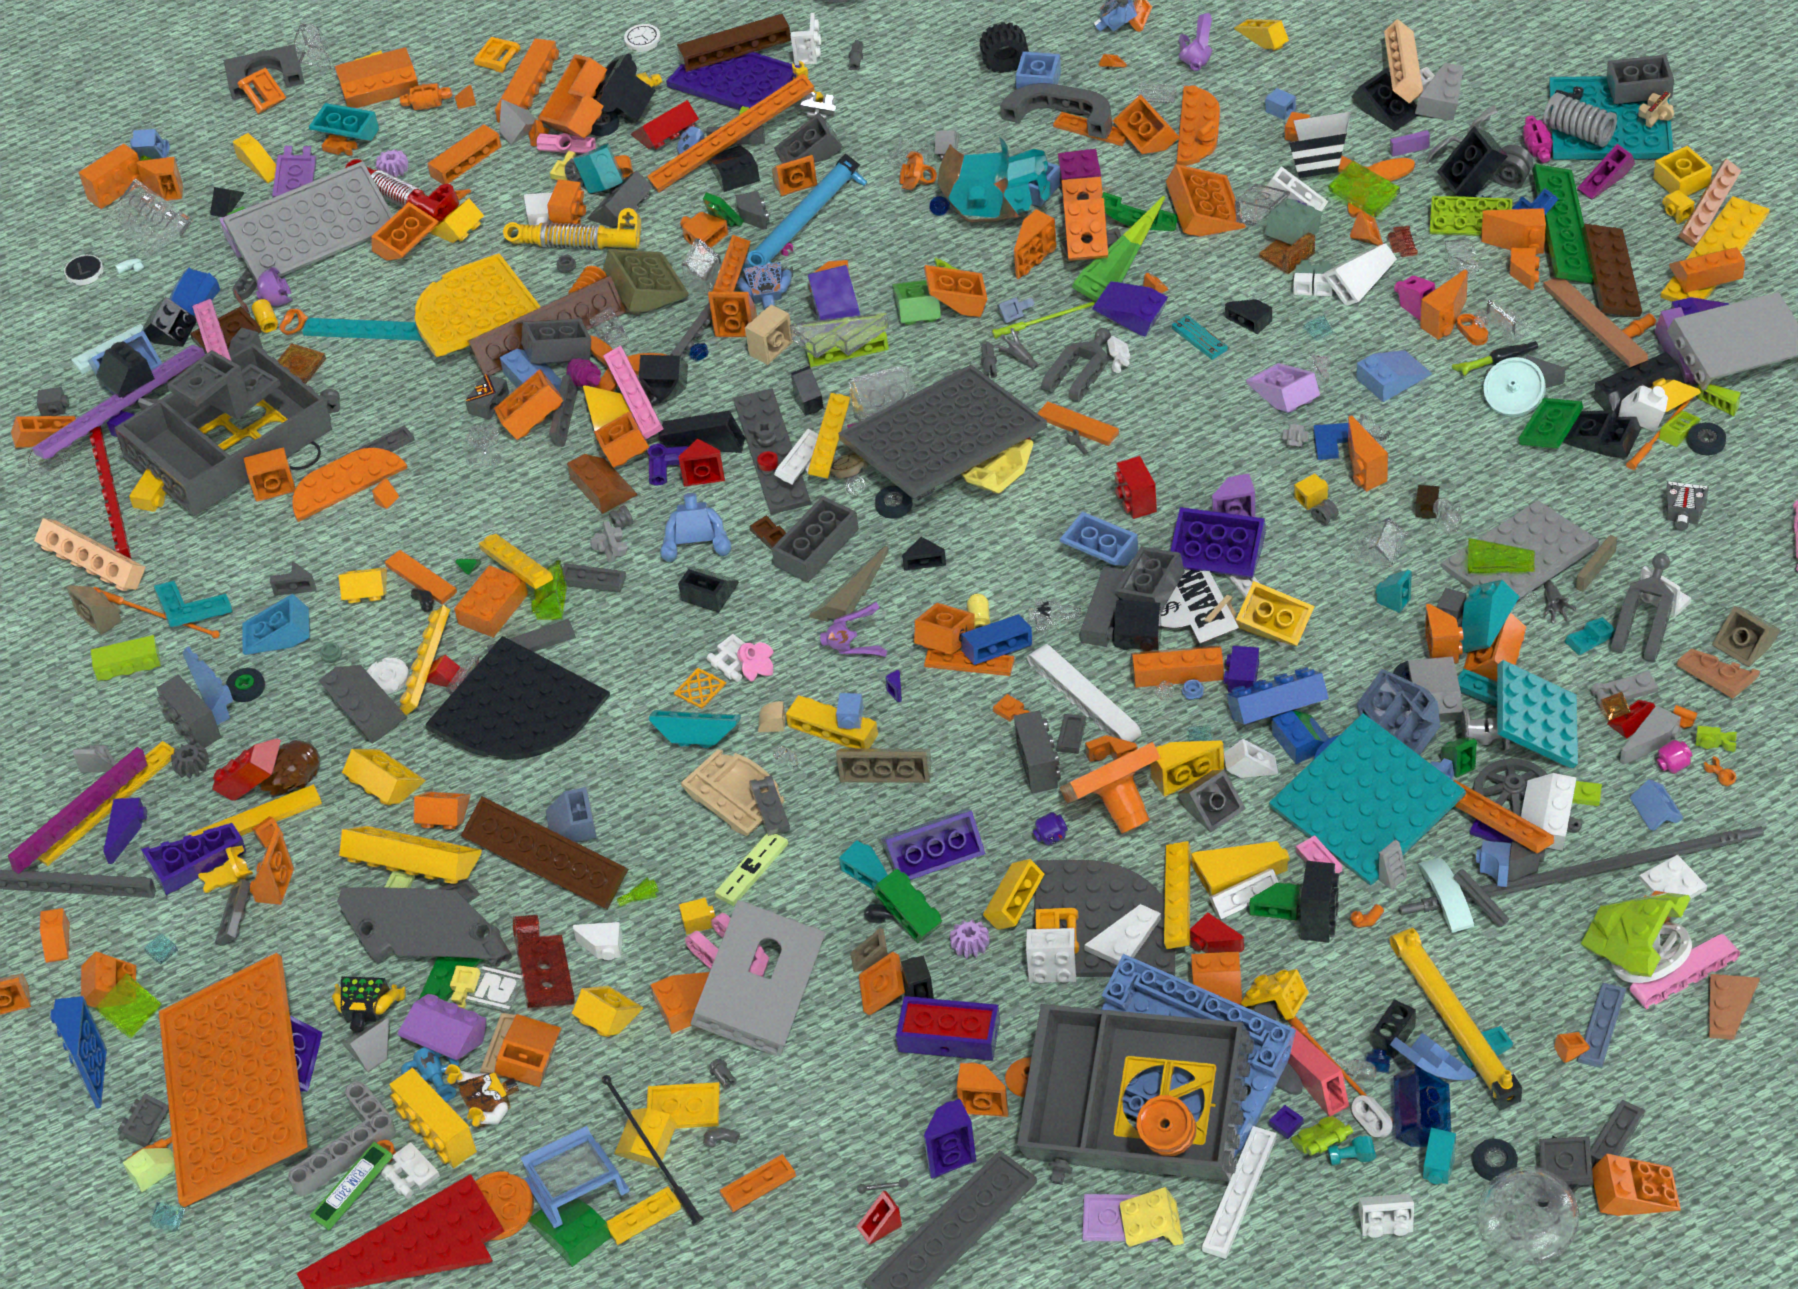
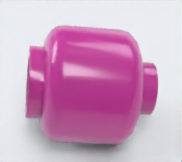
M1672 740L1658 749L1659 759L1656 762L1662 771L1668 770L1670 773L1675 774L1690 765V757L1693 755L1684 741Z

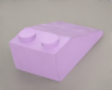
M1280 363L1246 379L1247 384L1275 409L1285 411L1286 413L1295 411L1298 406L1308 404L1320 395L1314 372Z

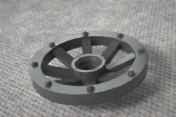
M1503 759L1489 764L1478 774L1475 780L1474 791L1483 796L1502 792L1495 803L1502 806L1507 799L1512 800L1513 813L1521 817L1519 800L1525 797L1527 781L1534 777L1538 778L1548 774L1532 762L1522 759ZM1505 770L1508 772L1507 777L1496 774ZM1515 770L1524 771L1526 773L1520 776L1516 774ZM1488 779L1500 783L1483 788Z

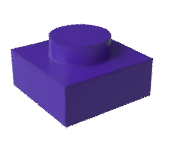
M1286 1105L1269 1120V1126L1287 1139L1304 1124V1118Z

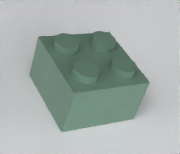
M1287 198L1269 213L1265 235L1301 248L1319 231L1322 211Z

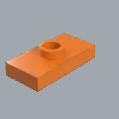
M1147 0L1134 1L1137 16L1128 21L1138 32L1143 30L1152 9L1151 4Z

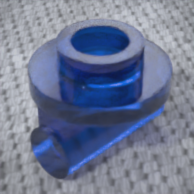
M936 196L931 200L929 207L934 215L942 216L947 213L951 204L945 197Z
M1372 1049V1053H1367L1364 1070L1389 1073L1391 1056H1386L1387 1051Z

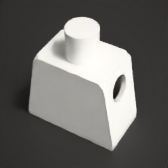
M552 193L524 194L530 226L539 225L544 222L553 223L549 220L547 208Z
M1639 386L1621 401L1618 417H1637L1641 427L1656 431L1665 414L1668 397L1660 386H1655L1653 389Z

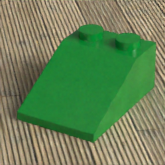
M578 1198L557 1207L563 1225L553 1228L542 1209L528 1220L531 1226L571 1267L575 1266L611 1238L607 1222L591 1206Z

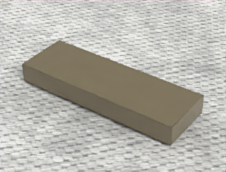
M1610 534L1578 573L1576 581L1577 590L1584 592L1616 552L1617 537Z

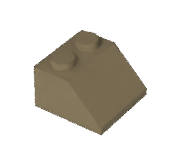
M75 585L66 587L77 615L99 634H104L122 621L119 615L121 612L119 607L114 602L110 603L104 593H98L92 587Z
M1734 606L1712 645L1750 667L1772 646L1781 629L1743 607Z

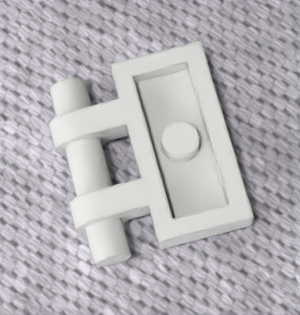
M732 634L717 646L719 654L714 655L710 653L707 656V660L711 663L712 667L723 671L728 679L739 682L742 679V675L739 673L742 669V662L738 659L737 652L745 642ZM727 660H730L733 663L731 665H728L725 662Z
M411 1142L393 1155L394 1165L386 1164L381 1170V1175L385 1180H390L397 1193L403 1194L407 1199L413 1195V1191L410 1189L413 1185L422 1190L440 1177L435 1167ZM403 1171L407 1178L401 1179L398 1174Z

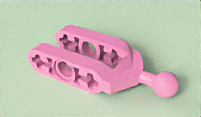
M720 913L711 920L714 930L722 938L731 919L725 913ZM694 931L685 938L686 945L695 956L711 969L719 949L699 931ZM760 945L757 947L748 972L764 977L769 964V956L764 953Z

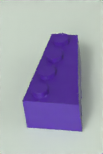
M233 823L205 830L203 834L196 836L187 835L182 840L172 843L169 841L160 843L161 846L151 849L149 847L141 849L147 866L166 895L198 879V874L211 872L214 868L224 865L229 860L226 848L243 846L244 851L237 856L239 857L246 853L243 838Z

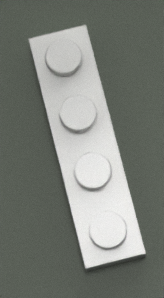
M807 429L778 466L774 475L793 485L811 461L818 434Z

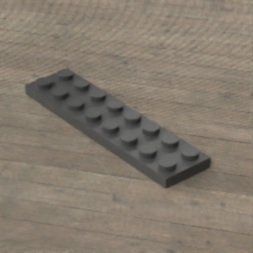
M773 388L733 398L770 514L811 505L802 474L799 475L792 485L775 476L776 469L763 471L758 467L757 458L761 453L766 451L776 453L779 466L793 448ZM769 420L774 423L776 441L772 445L761 446L756 442L754 426L757 422Z
M999 1150L864 1281L865 1287L868 1289H929L1037 1183V1177Z

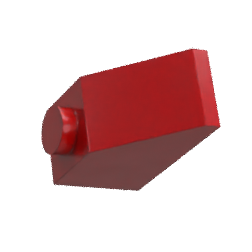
M1208 912L1190 928V944L1197 951L1222 953L1242 952L1244 950V936Z

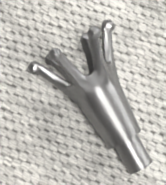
M1014 328L1010 329L1015 340L1014 342H1011L1002 334L1001 338L1008 343L1009 348L995 345L996 349L999 348V352H1006L1015 356L1033 370L1039 366L1033 359V356L1021 344L1018 332H1014Z
M1546 581L1545 592L1548 604L1544 615H1547L1549 610H1551V623L1554 624L1555 614L1558 611L1562 613L1565 621L1568 622L1569 618L1565 613V606L1573 611H1576L1577 608L1567 603L1569 598L1562 597L1553 581Z

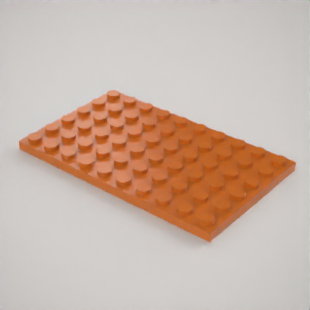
M275 953L159 1011L178 1202L180 1205L186 1207L308 1147L282 956Z

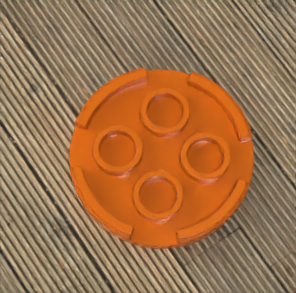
M499 1171L484 1175L475 1181L505 1231L491 1240H501L510 1237L526 1225L534 1209V1197L524 1179L509 1174V1172Z

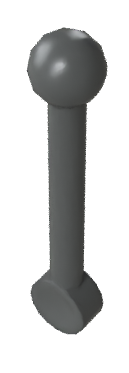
M902 1178L899 1182L868 1186L860 1184L857 1187V1191L863 1194L868 1190L892 1187L906 1188L908 1180Z

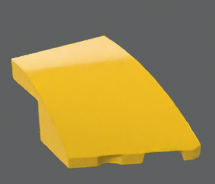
M583 386L594 431L625 413L631 412L623 394Z

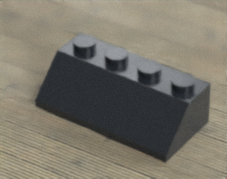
M1664 352L1645 362L1595 382L1594 400L1604 411L1614 410L1618 417L1621 401L1639 386L1650 388L1653 386L1654 381L1661 378L1676 380L1684 384L1685 381L1679 365L1667 352Z

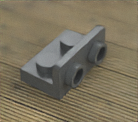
M144 1093L141 1100L135 1099L129 1110L132 1112L130 1118H124L119 1126L118 1131L121 1134L118 1140L123 1142L127 1138L142 1147H146L169 1110V1106Z

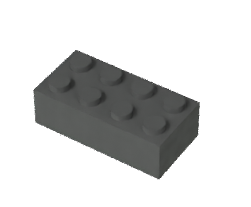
M822 496L772 548L774 566L809 582L859 529L856 511Z

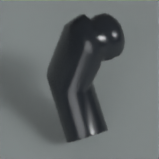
M1576 86L1573 88V92L1568 93L1556 90L1555 93L1563 94L1566 98L1571 97L1573 100H1580L1583 97L1584 89Z
M413 589L411 591V597L420 601L422 611L430 612L433 610L432 604H434V600L430 591Z

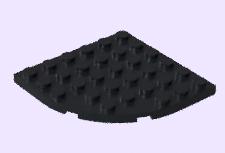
M502 636L425 725L426 730L473 754L488 757L489 755L499 756L504 760L530 758L553 750V747L563 742L566 743L573 738L609 698L610 691Z

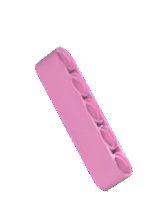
M1724 934L1717 935L1693 948L1685 962L1672 973L1654 981L1632 983L1629 990L1642 1006L1648 1009L1649 1005L1653 1003L1655 1005L1669 998L1668 995L1674 992L1676 994L1689 987L1688 984L1696 983L1707 977L1708 973L1727 966L1726 963L1732 960L1735 962L1740 956V951Z

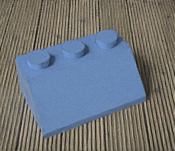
M144 331L124 340L125 343L146 358L151 371L162 364ZM105 351L88 360L95 375Z
M515 349L500 357L503 374L516 388L541 369L559 392L562 380L546 363H531L526 352L520 349Z
M1082 512L1060 538L1061 543L1113 565L1127 566L1138 552L1137 534L1085 512Z

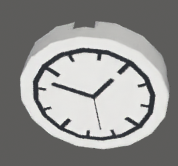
M639 24L626 31L624 40L628 49L644 52L655 48L657 43L661 41V37L657 27L651 24Z

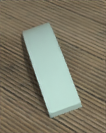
M1436 858L1418 863L1426 883H1430L1443 908V917L1451 933L1474 927L1463 892L1459 884L1454 880V874L1442 858Z

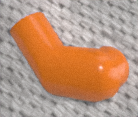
M1375 904L1368 914L1363 915L1360 911H1354L1350 915L1352 925L1357 928L1373 926L1384 913V909L1380 905Z

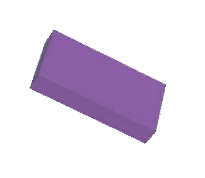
M1428 130L1390 139L1391 156L1395 157L1429 148L1430 134Z

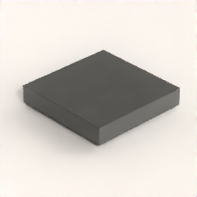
M1590 1136L1539 1139L1541 1179L1544 1187L1555 1186V1184H1558V1186L1593 1184Z

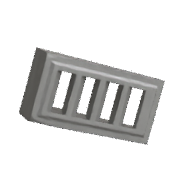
M1397 840L1385 847L1379 855V881L1389 889L1395 888L1407 878L1400 842Z

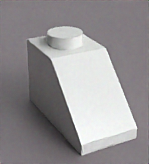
M1244 739L1224 752L1226 770L1240 778L1278 774L1275 755Z
M619 922L573 925L576 942L595 957L604 960L621 957L622 931Z

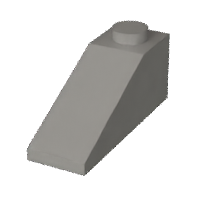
M1656 706L1622 748L1620 763L1625 765L1658 750L1671 742L1672 739L1676 740L1682 731L1680 727L1681 717Z

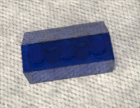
M1416 1064L1394 1075L1396 1139L1410 1147H1427L1431 1128L1451 1132L1449 1084L1423 1070Z

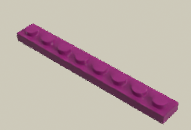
M139 747L132 750L8 855L12 870L19 874L29 867L39 856L45 853L58 840L62 839L65 834L77 826L91 812H94L97 807L109 799L123 785L127 784L136 774L141 772L147 766L144 751Z

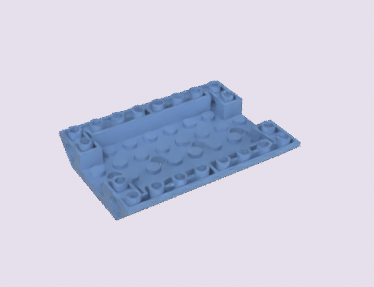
M1123 954L1102 994L1105 1000L1102 1010L1243 1022L1245 1028L1250 1033L1251 1039L1254 1040L1253 1053L1248 1056L1250 1075L1245 1077L1244 1086L1251 1088V1093L1246 1097V1101H1242L1241 1110H1243L1244 1117L1242 1125H1238L1237 1134L1240 1135L1239 1149H1235V1157L1244 1148L1252 1127L1256 1126L1289 1061L1296 1030ZM1164 1065L1148 1068L1131 1080L1123 1097L1124 1113L1137 1118L1141 1107L1149 1099L1160 1095ZM1174 1067L1170 1091L1194 1081L1195 1077L1182 1068ZM1202 1088L1178 1098L1188 1107L1196 1122L1200 1119L1204 1110L1205 1096ZM1166 1123L1165 1128L1169 1127L1170 1124Z

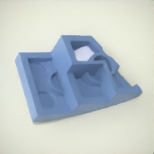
M1424 1033L1419 1036L1411 1048L1397 1037L1390 1044L1414 1064L1433 1075L1452 1080H1471L1477 1075Z

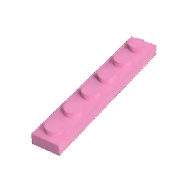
M619 346L603 355L645 439L663 430L664 428L623 348Z

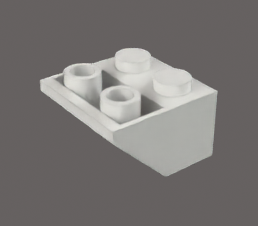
M1410 1194L1359 1198L1362 1236L1378 1238L1383 1234L1403 1236L1408 1232H1413L1414 1202Z

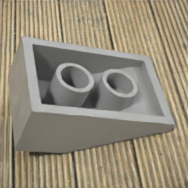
M1453 657L1408 660L1410 681L1428 689L1438 701L1440 722L1460 721L1463 706Z

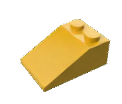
M1253 581L1236 618V623L1240 629L1254 635L1297 646L1315 606Z
M1221 740L1169 742L1156 747L1161 759L1150 764L1151 779L1165 797L1188 787L1212 770L1224 769V744Z

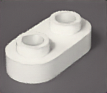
M1361 1095L1354 1099L1352 1113L1360 1124L1373 1137H1387L1392 1130V1120L1384 1109L1371 1096Z

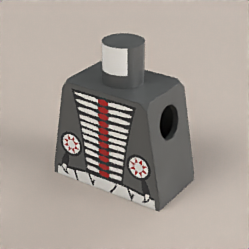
M1667 481L1665 496L1667 521H1675V527L1679 530H1686L1689 523L1698 524L1707 503L1709 487Z

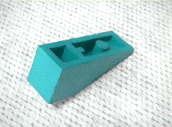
M858 840L839 857L841 871L874 890L878 882L888 876L873 848Z

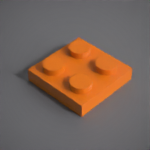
M891 952L859 974L863 1011L866 1014L872 1015L905 993L900 957L895 952Z

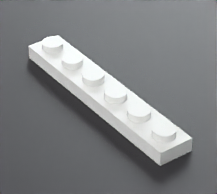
M1255 1126L1252 1127L1238 1160L1236 1172L1232 1174L1231 1181H1229L1202 1245V1252L1224 1259L1227 1258L1277 1139L1275 1132Z

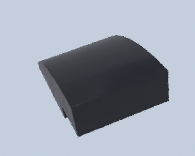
M1614 410L1581 411L1563 443L1605 456L1627 458L1641 431V427L1637 417H1617Z

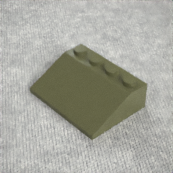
M608 249L603 271L607 276H611L616 290L628 311L634 313L639 311L648 312L688 297V291L662 252Z

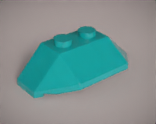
M654 710L649 716V721L671 743H678L679 746L699 744L703 748H709L718 743L741 719L739 714Z

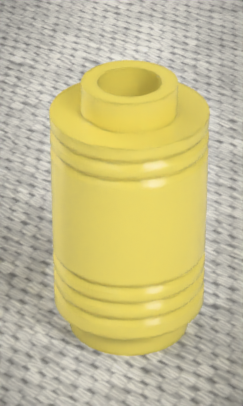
M982 594L970 596L967 601V612L975 614L974 629L990 624L988 599Z

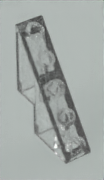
M887 313L790 325L792 340L816 358L834 346L849 356L889 328Z

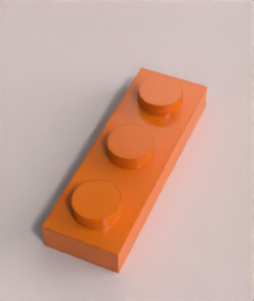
M781 1154L720 1189V1195L731 1211L735 1212L796 1177V1173L784 1155Z

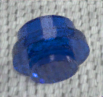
M705 343L693 345L689 354L691 359H695L698 362L706 358L709 354L707 345Z

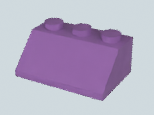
M427 994L414 1002L398 1031V1036L458 1060L483 1043L487 1018L478 1015L474 1011L458 1007L455 1003L439 999L436 995Z

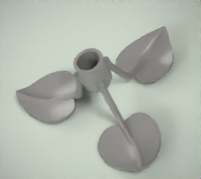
M1496 105L1490 106L1470 125L1467 133L1473 126L1482 129L1481 123L1490 120L1492 114L1498 113ZM1455 136L1442 140L1430 151L1426 163L1429 165L1431 157L1445 144L1451 141L1460 143L1462 140Z

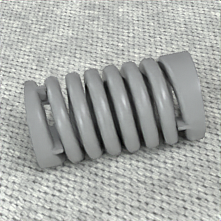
M1555 93L1546 105L1543 114V124L1546 127L1551 126L1552 129H1558L1560 132H1565L1568 135L1582 140L1585 139L1587 142L1604 147L1613 136L1617 124V115L1612 112L1607 113L1604 109L1600 110L1598 107H1593L1590 104L1587 105L1585 102H1580L1577 99L1566 98L1563 94Z

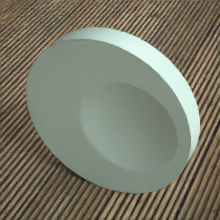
M1518 357L1508 358L1497 363L1488 372L1484 381V394L1490 407L1496 412L1510 417H1520L1534 411L1542 402L1546 391L1545 379L1539 367L1530 360Z

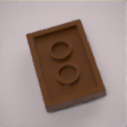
M241 306L218 318L228 350L232 338L241 327L256 331L258 334L262 332L257 322ZM200 329L191 332L192 340L207 354Z

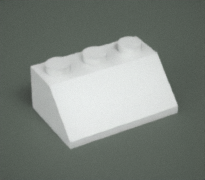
M1552 773L1528 780L1521 817L1554 835V844L1547 848L1563 851L1576 777Z

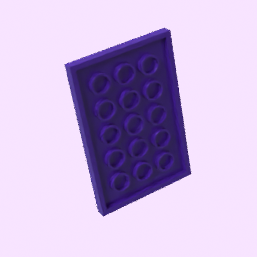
M752 52L688 72L685 71L681 64L666 80V84L669 88L740 110L742 106L753 107L792 81L793 76L796 78V74L792 71V64Z

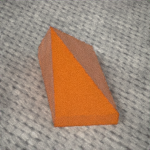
M1360 210L1350 237L1377 246L1382 245L1383 241L1375 218Z

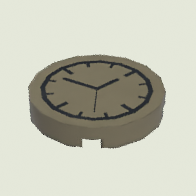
M849 453L833 461L830 474L831 477L836 475L840 479L848 478L861 472L860 468L863 466L866 469L869 463L857 453Z

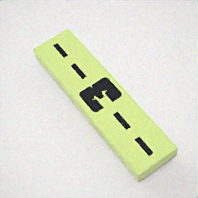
M766 834L715 891V896L735 906L737 901L742 898L788 845V840L777 834L771 836Z

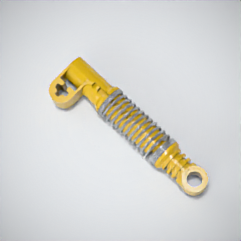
M625 208L619 213L618 228H605L603 225L593 226L592 224L584 226L583 224L571 225L569 223L567 225L566 223L550 224L547 222L530 226L528 224L510 222L505 225L503 235L512 244L535 243L540 247L548 246L549 248L552 244L553 248L555 246L563 248L565 245V248L569 246L570 249L572 247L576 249L577 246L579 249L581 246L583 249H585V246L587 249L589 247L594 249L595 247L596 250L603 249L604 247L638 249L640 245L641 217L633 209ZM630 216H632L633 220H630L628 223L626 220L630 219ZM630 224L635 227V229H624V227H630ZM518 229V235L511 238L512 231Z

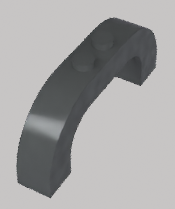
M1050 83L1031 84L1013 91L1000 104L1002 119L1015 123H1020L1024 116L1032 110L1051 108L1088 115L1087 127L1089 136L1106 139L1112 130V115L1108 100L1103 95L1091 90Z

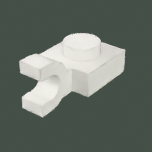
M1112 336L1107 341L1109 353L1115 359L1112 364V370L1116 373H1121L1122 364L1126 367L1129 365L1130 353L1128 344Z

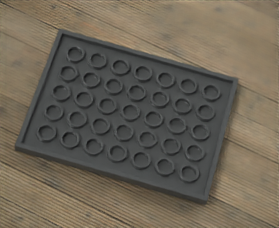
M970 364L839 432L838 435L840 441L914 499L1047 428V420Z

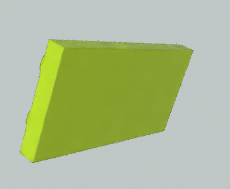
M1432 196L1430 234L1481 236L1483 211L1512 210L1513 198Z

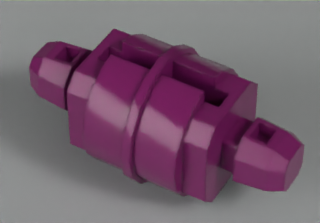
M574 358L567 364L566 375H569L573 383L578 387H596L600 383L601 371L591 361Z

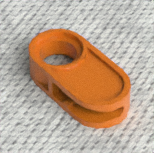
M1461 314L1457 318V329L1471 344L1480 346L1488 341V330L1474 315ZM1463 322H1470L1471 325H1469V326H1464V325H1462V323H1463Z

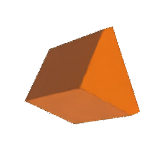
M1150 273L1144 275V287H1150L1160 293L1169 290L1159 278Z

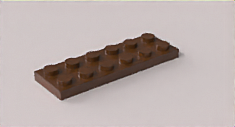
M1584 224L1582 232L1600 311L1602 313L1640 317L1642 307L1623 229L1596 224Z

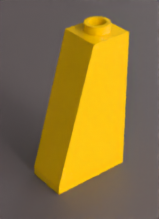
M1278 841L1191 853L1192 868L1210 897L1269 868L1274 870L1275 875L1288 871V861H1290L1287 850L1285 848L1282 849Z

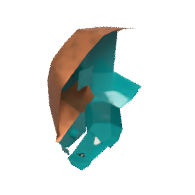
M1000 136L1002 152L963 155L950 144L939 168L938 185L952 207L963 219L969 222H994L1018 217L1019 213L1028 211L1032 204L1028 182L1037 180L1040 196L1044 201L1051 195L1050 181H1047L1046 177L1048 162L1045 152L1031 149L1010 157L1008 146ZM964 215H966V216H979V217H992V218H989V219H968V218L965 217Z

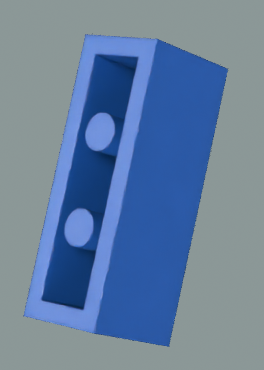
M1018 614L962 633V652L976 665L1031 646L1032 627Z

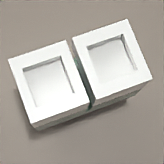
M1301 260L1300 265H1296L1294 295H1312L1314 282V296H1332V287L1323 276L1326 271L1333 268L1330 262L1321 261L1319 265H1311L1309 260Z

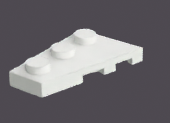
M1140 904L1084 945L1085 951L1115 965H1118L1123 954L1134 958L1161 920V913Z

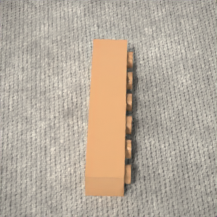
M1396 19L1384 31L1392 88L1405 101L1411 103L1414 99L1419 98L1423 92L1414 32L1399 19Z

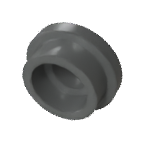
M563 255L558 258L557 269L563 273L571 272L576 268V261L570 255Z

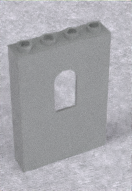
M738 900L690 1024L763 1052L781 1056L826 932L816 927L799 923L795 919L780 916L771 910H764L749 902ZM764 939H773L781 947V953L771 980L748 972L757 947Z

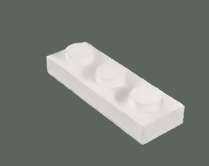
M1269 868L1209 898L1218 919H1223L1250 906L1251 897L1279 882L1274 870Z

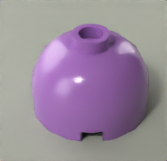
M272 266L259 276L256 295L259 300L266 299L269 301L271 306H282L293 300L287 295L291 294V290L285 278L281 279L278 276L280 271Z

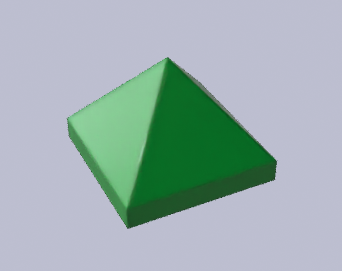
M479 559L456 560V564L467 575L472 573L482 562Z

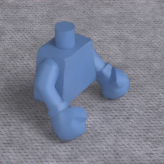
M695 493L685 494V504L677 506V511L671 513L665 525V537L660 549L661 558L666 562L675 561L677 558L676 544L713 540L714 550L719 556L728 555L731 551V542L724 531L721 517L713 508L708 507L706 502L697 503Z

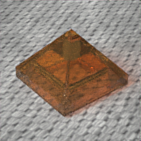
M1623 692L1601 699L1609 721L1631 713Z

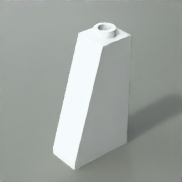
M1385 243L1373 247L1326 271L1323 276L1344 305L1348 306L1359 302L1397 258Z

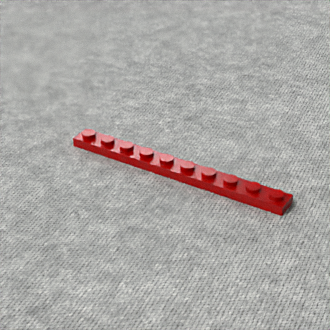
M98 426L89 431V433H92L89 437L92 447H96L92 450L95 460H99L95 462L98 473H102V475H99L101 486L105 487V489H102L104 500L108 501L105 503L108 515L111 514L108 520L111 529H115L111 531L115 543L118 542L117 545H114L115 550L132 559L101 426Z

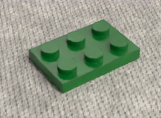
M1543 398L1518 438L1520 445L1559 449L1584 408L1582 401Z

